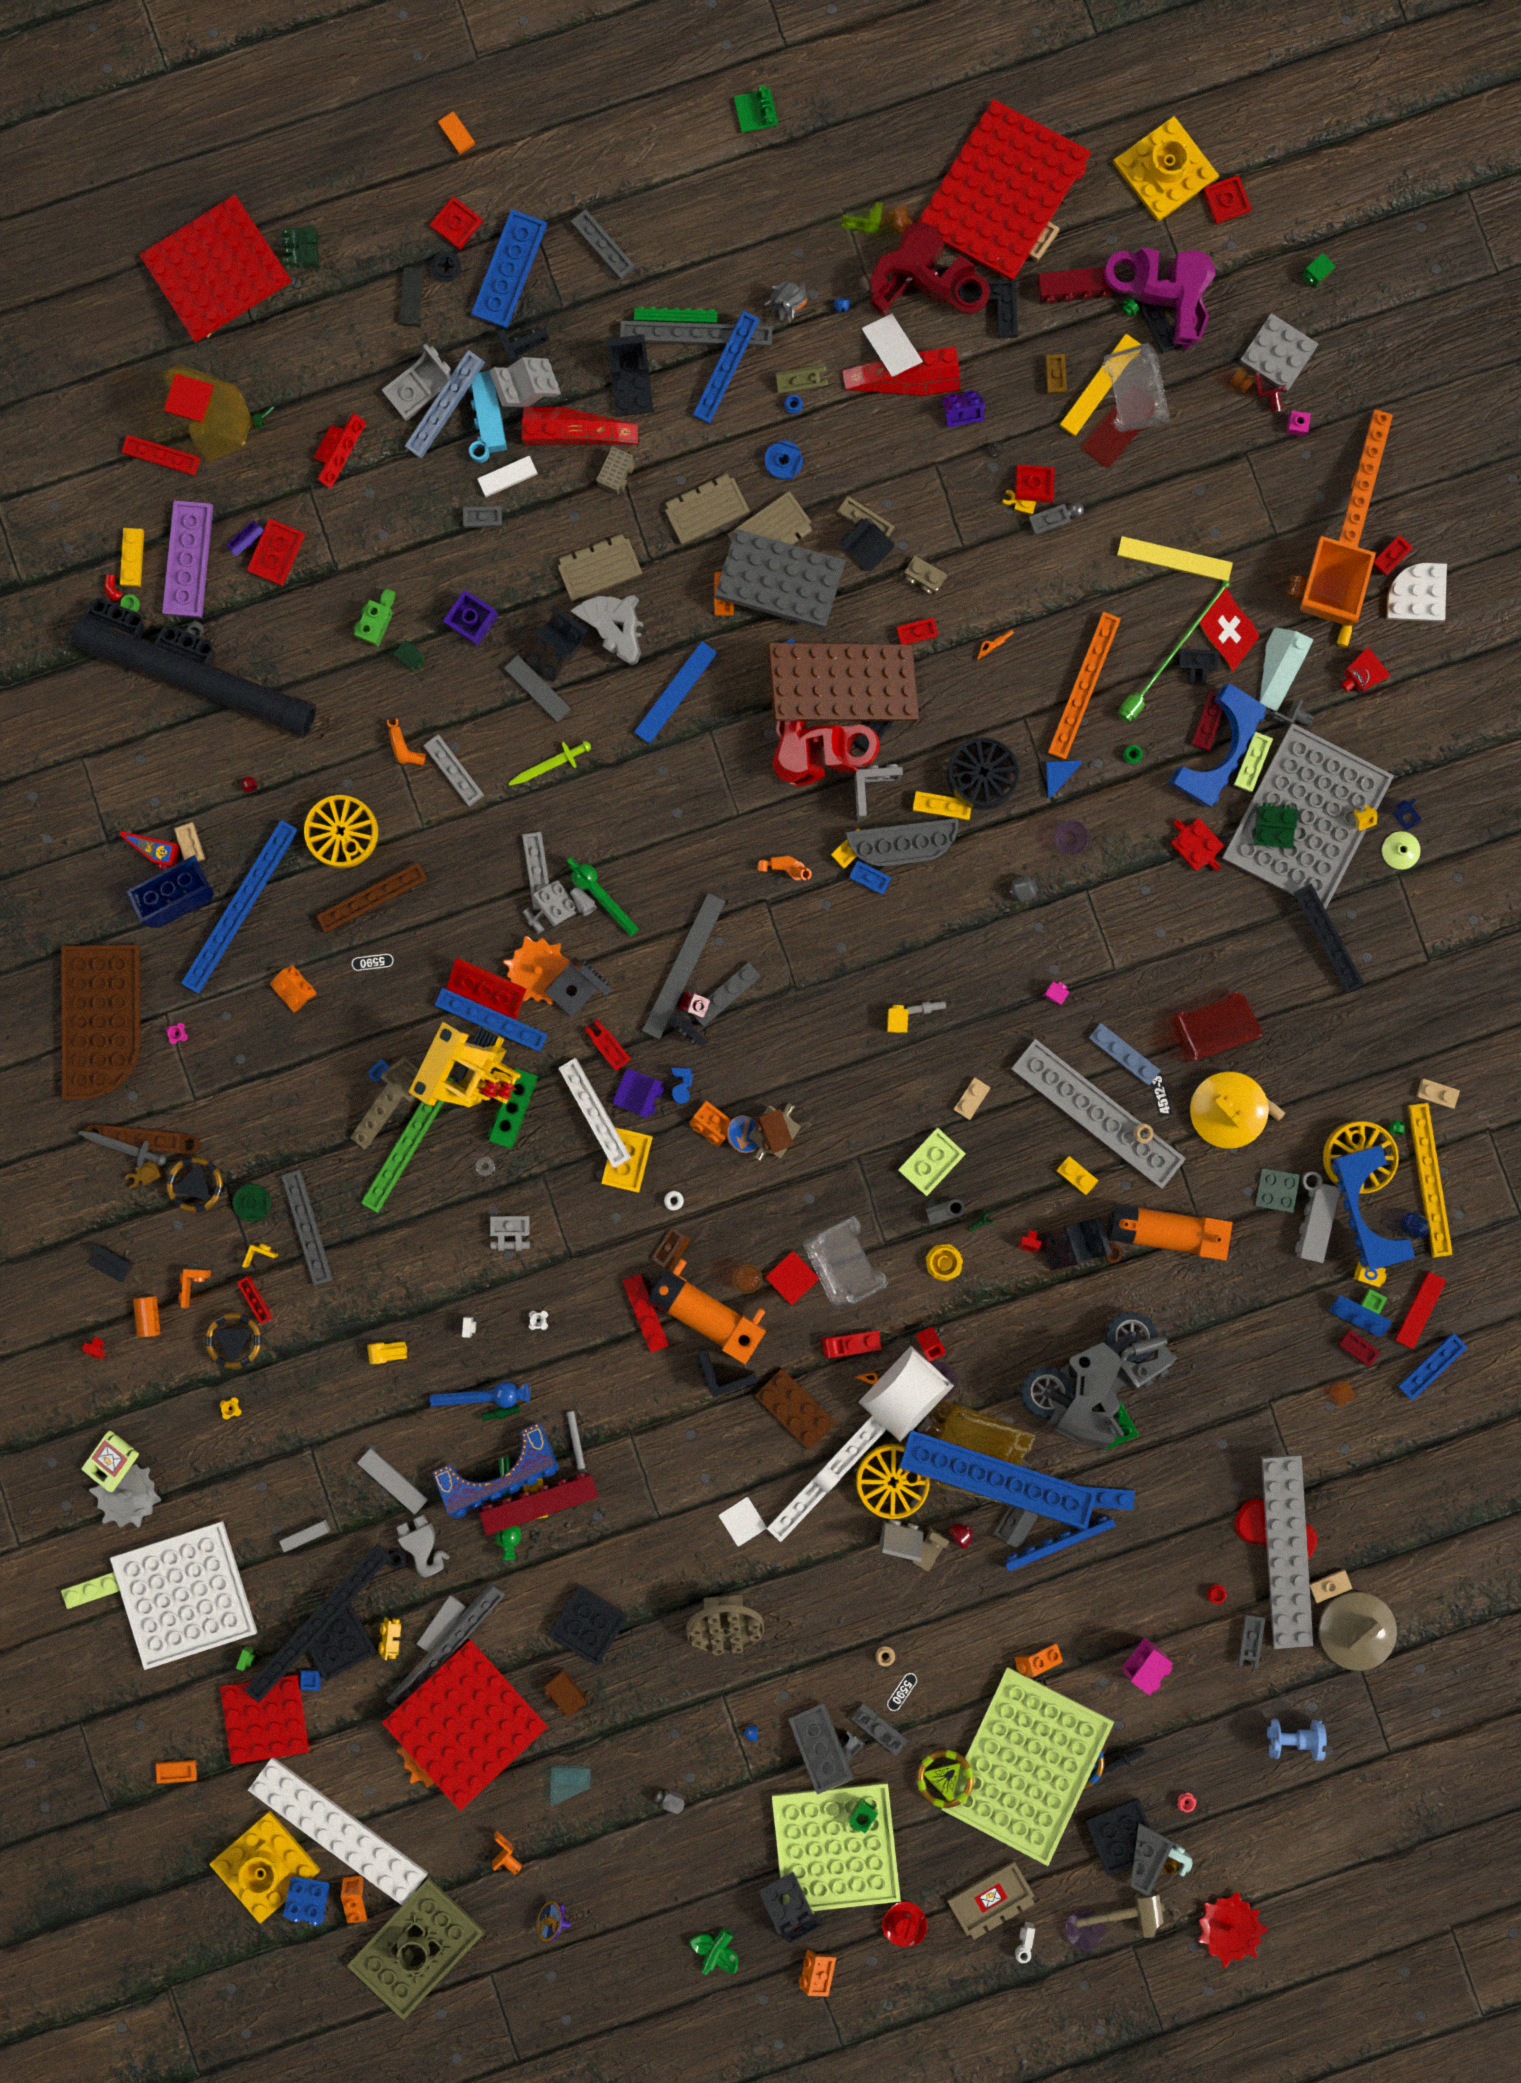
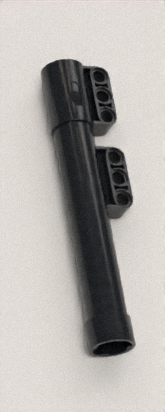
M102 598L93 599L85 614L75 624L71 636V646L77 650L125 669L131 668L263 720L300 738H305L313 725L317 711L316 704L296 696L290 697L212 666L216 654L213 644L209 640L173 626H166L161 630L156 642L153 643L141 638L145 631V624L139 613ZM99 608H104V609H103L102 611H100V612H97V611H96V610L99 609ZM116 615H122L120 618L114 619ZM134 622H139L138 625H135V626H132V625H131V624L134 623ZM169 636H175V637H174L173 639H171V640H168V639H167V637H169ZM186 643H192L191 646H184ZM204 650H210L206 654L202 653Z

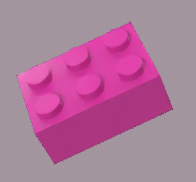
M1144 1637L1121 1669L1133 1684L1150 1696L1152 1692L1155 1693L1159 1689L1162 1678L1170 1674L1173 1663L1161 1649Z

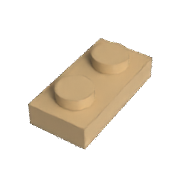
M1049 222L1029 257L1038 262L1058 234L1060 228Z
M974 1077L953 1110L970 1120L990 1090V1087Z
M1421 1079L1416 1097L1454 1109L1460 1090Z

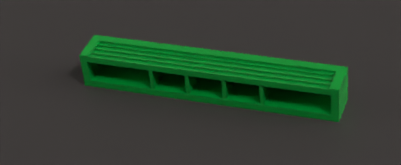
M637 307L634 308V321L717 324V311L714 309L691 310L690 308L680 310L679 308L668 309L666 307L661 309Z

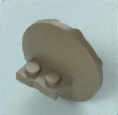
M1348 1592L1334 1598L1325 1607L1319 1620L1318 1635L1323 1650L1332 1661L1349 1670L1363 1671L1380 1665L1388 1658L1395 1646L1397 1626L1391 1610L1379 1598L1365 1592Z
M742 1595L704 1598V1610L692 1616L686 1626V1635L691 1645L712 1652L714 1655H722L728 1652L741 1653L743 1649L761 1640L764 1634L763 1618L756 1611L743 1607Z

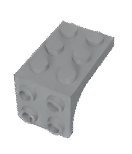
M427 344L423 345L424 352L420 359L382 389V392L405 421L436 399L452 375L451 369L445 361L441 362L438 357L439 354L434 347L431 346L429 348Z

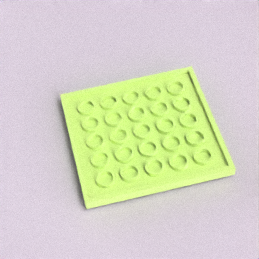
M888 1782L835 1787L817 1795L815 1790L772 1794L780 1878L794 1872L813 1911L901 1901ZM860 1798L878 1810L877 1817L866 1833L854 1831L848 1821L849 1815ZM865 1814L857 1816L859 1821H864L867 1818ZM783 1895V1905L789 1903L790 1897L789 1895Z

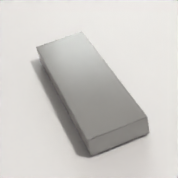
M450 1595L417 1645L429 1652L456 1622L467 1605Z

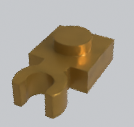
M148 1161L142 1167L135 1168L137 1174H128L125 1176V1179L134 1178V1184L129 1187L136 1188L141 1181L143 1185H147L163 1176L156 1162Z

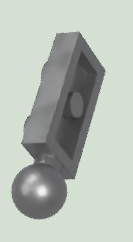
M1075 502L1070 505L1069 509H1066L1065 504L1032 515L1028 520L1034 535L1037 536L1070 524V516L1074 518L1081 517L1084 513V507L1082 504Z

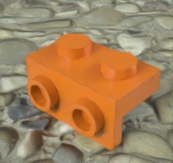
M292 965L283 969L270 983V986L294 1013L299 1011L310 998L317 994L313 987Z

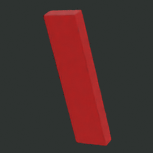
M126 435L121 451L124 455L195 476L200 462V457L130 435Z
M1427 1271L1394 1339L1395 1341L1411 1349L1414 1348L1446 1283L1445 1279Z

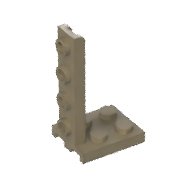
M405 1057L382 1074L380 1078L388 1084L350 1137L364 1149L371 1144L403 1097L410 1102L416 1098L408 1092L419 1069Z

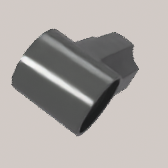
M951 1199L950 1201L927 1208L926 1212L932 1225L962 1215L965 1208L959 1199ZM952 1203H959L961 1210L953 1213L950 1210Z

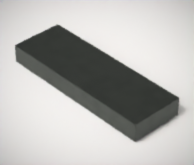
M404 267L400 325L419 327L424 273L421 268Z

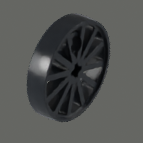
M986 737L974 738L964 742L954 751L947 765L946 779L950 791L959 802L973 809L990 810L1003 805L1014 794L1019 781V765L1013 752L1002 742ZM981 745L991 747L985 763ZM976 747L978 761L967 748ZM994 750L1001 751L1003 755L989 765ZM962 753L971 764L960 761L956 757ZM1006 759L1012 765L1010 767L995 768ZM953 766L967 770L954 774L952 772ZM1013 773L1014 781L1001 777L999 774ZM967 778L970 781V783L963 784L961 782V779ZM995 782L1006 785L1011 789L1005 794ZM977 784L973 792L972 798H969L962 793L970 791L973 785ZM980 786L984 790L985 802L975 800ZM989 787L994 790L999 799L991 801Z

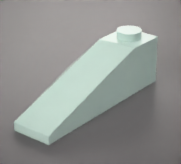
M1276 627L1273 629L1266 644L1263 680L1261 682L1259 702L1268 709L1277 712L1314 639L1297 631Z

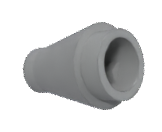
M576 887L570 892L579 913L587 916L596 909L595 901L581 889Z

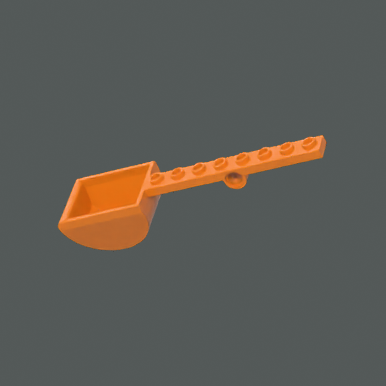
M1376 409L1372 413L1358 469L1351 483L1352 491L1339 539L1336 541L1320 536L1301 602V612L1346 626L1355 625L1359 619L1376 553L1358 548L1393 417L1392 414Z

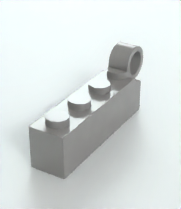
M1306 1172L1302 1175L1300 1182L1302 1187L1309 1191L1308 1196L1310 1200L1304 1209L1306 1217L1304 1223L1300 1226L1299 1233L1301 1238L1300 1242L1298 1241L1296 1244L1295 1253H1297L1296 1257L1323 1263L1340 1191L1338 1187L1322 1184V1177L1317 1172ZM1309 1175H1314L1317 1180L1316 1185L1312 1188L1306 1184V1179Z

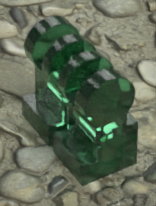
M306 225L304 228L283 229L282 237L285 239L282 241V246L286 248L283 249V256L287 257L283 259V266L286 268H320L319 237L316 227L314 225Z

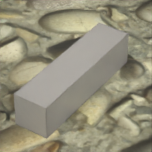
M325 1519L281 1539L279 1542L283 1551L286 1552L328 1533L330 1528Z

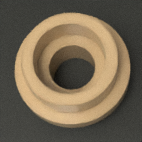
M1140 1124L1134 1130V1137L1140 1143H1147L1153 1138V1129L1147 1124ZM1141 1130L1146 1131L1147 1134L1145 1137H1141Z
M888 1646L880 1647L876 1652V1660L881 1666H889L895 1660V1653ZM888 1653L889 1657L887 1659H883L882 1654Z

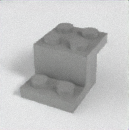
M522 357L508 368L494 367L490 370L502 406L529 407L542 397H557L561 394L548 359Z

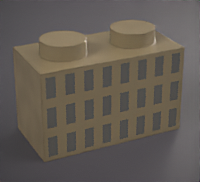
M612 447L596 480L597 486L616 495L619 494L620 490L623 491L627 484L625 479L628 473L631 474L635 467L633 456Z

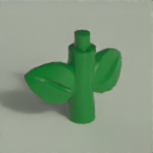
M722 1928L715 1939L705 1933L698 1934L690 1939L689 1944L694 1952L705 1956L702 1962L704 1966L701 1969L704 1975H708L709 1971L714 1970L716 1965L724 1972L731 1974L737 1972V1954L732 1949L726 1947L734 1937L733 1933L729 1930Z

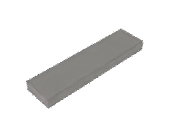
M439 734L423 745L469 807L484 797V794Z
M542 832L522 835L531 895L550 885ZM532 898L534 910H540V907Z
M372 1448L357 1463L412 1513L416 1514L428 1500L424 1494Z

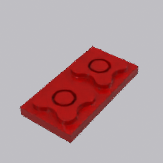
M456 958L446 987L447 990L514 1020L519 1015L527 988L459 958Z

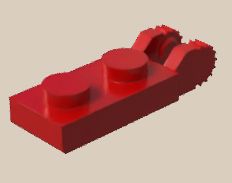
M595 1019V1025L603 1032L596 1037L590 1027L586 1026L584 1029L593 1039L592 1042L615 1071H617L629 1062L631 1058L608 1029L606 1030L600 1021Z

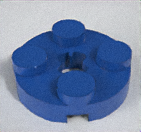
M779 441V443L771 445L765 454L766 470L776 479L792 480L802 468L803 457L797 445L790 441ZM788 457V464L782 465L778 461L779 458Z

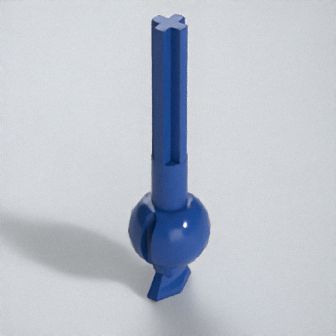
M504 1381L497 1384L494 1390L430 1395L431 1406L495 1402L496 1405L502 1408H509L516 1404L518 1399L529 1403L530 1388L529 1383L516 1388L513 1383Z

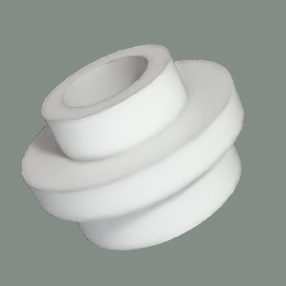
M677 1191L669 1192L664 1199L665 1206L670 1210L680 1209L684 1202L683 1196ZM676 1197L678 1200L677 1204H672L670 1199Z

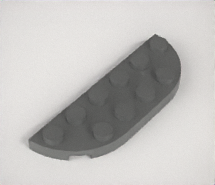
M958 818L845 832V837L853 853L862 861L871 865L891 866L929 861L944 854L952 842H954L958 831Z

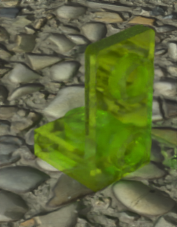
M875 203V208L870 210L869 219L842 215L841 225L852 230L858 228L868 233L878 232L883 203Z

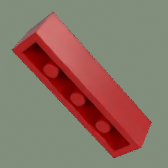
M250 1276L237 1282L260 1324L274 1318Z

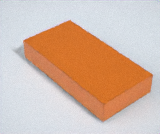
M454 111L438 121L439 126L459 155L475 145L474 140Z
M196 1760L167 1761L155 1764L157 1784L197 1780Z

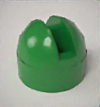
M1394 1120L1390 1123L1388 1131L1390 1134H1404L1405 1127L1403 1122Z

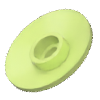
M1395 832L1385 839L1382 845V856L1385 862L1392 868L1399 870L1407 869L1418 861L1420 845L1417 839L1410 833ZM1401 846L1406 848L1405 853L1400 851Z

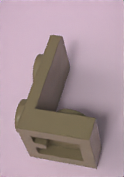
M931 1528L923 1541L921 1562L913 1560V1563L926 1571H930L942 1548H946L950 1542L949 1539Z

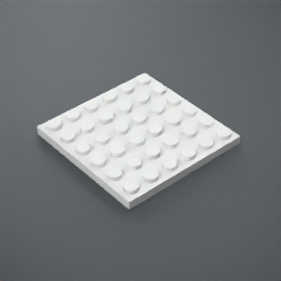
M223 1521L110 1558L144 1670L257 1633Z

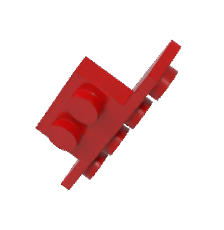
M352 413L344 429L333 425L329 427L313 457L316 461L325 464L317 480L327 488H332L366 425V422L355 413Z

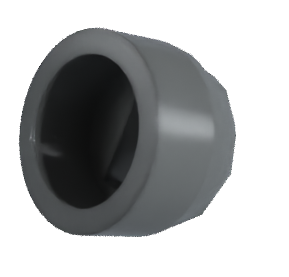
M193 621L189 624L187 632L201 637L203 625L200 622Z

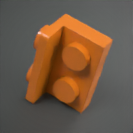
M705 1101L689 1124L694 1131L703 1134L711 1144L719 1147L727 1137V1127L731 1119Z
M807 1950L803 1961L802 1976L799 1980L800 1989L808 1996H829L836 1957L831 1954H815L812 1950Z

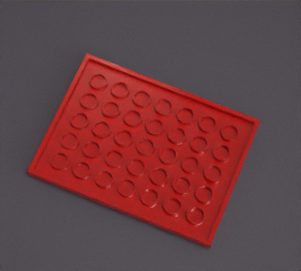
M993 99L918 222L928 223L933 226L945 242L944 245L1013 282L1090 157L1091 151Z

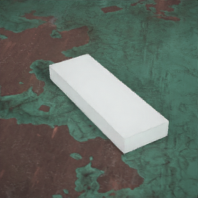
M527 456L478 478L485 497H488L538 474L530 456Z

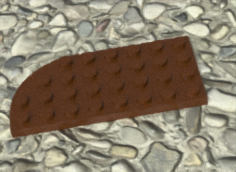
M140 945L61 946L62 1100L93 1099L106 1095L124 1083L133 1071L139 1057L141 1045Z

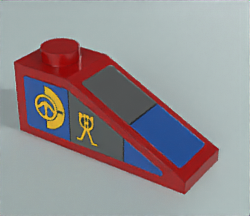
M120 831V835L149 860L158 864L157 868L169 870L171 867L176 869L180 853V846L178 844Z

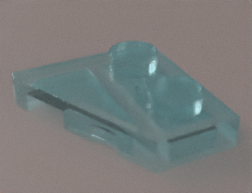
M552 1766L550 1806H554L590 1789L591 1767Z

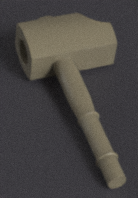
M1156 1890L1151 1891L1149 1896L1140 1892L1134 1894L1136 1907L1075 1919L1076 1927H1083L1138 1917L1141 1935L1144 1938H1150L1155 1936L1157 1928L1164 1923L1162 1912L1165 1911L1163 1901L1160 1902V1897Z

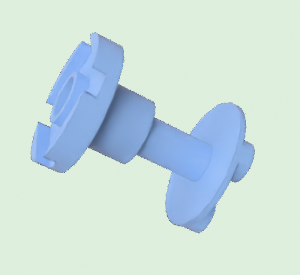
M1278 1719L1271 1720V1727L1268 1726L1267 1737L1271 1739V1746H1269L1270 1758L1279 1759L1281 1745L1297 1746L1298 1750H1310L1315 1761H1323L1326 1752H1322V1748L1326 1746L1327 1741L1325 1726L1321 1724L1322 1720H1312L1310 1730L1298 1729L1297 1733H1281Z

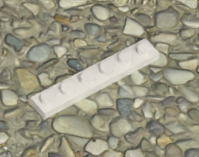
M574 1058L559 1067L562 1076L613 1168L631 1159L577 1059Z

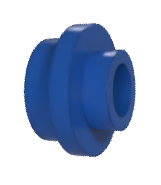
M798 395L788 396L784 401L785 410L790 414L799 413L803 408L802 399ZM792 402L797 404L795 408L790 406Z

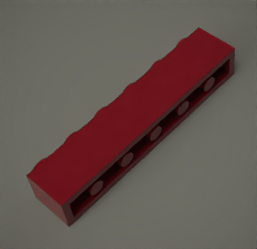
M581 1472L575 1474L573 1479L563 1478L557 1480L555 1485L549 1486V1484L539 1486L538 1491L532 1493L530 1490L519 1493L520 1497L514 1499L506 1497L501 1499L499 1504L493 1505V1503L483 1505L482 1509L478 1510L484 1533L490 1535L598 1498L592 1475Z

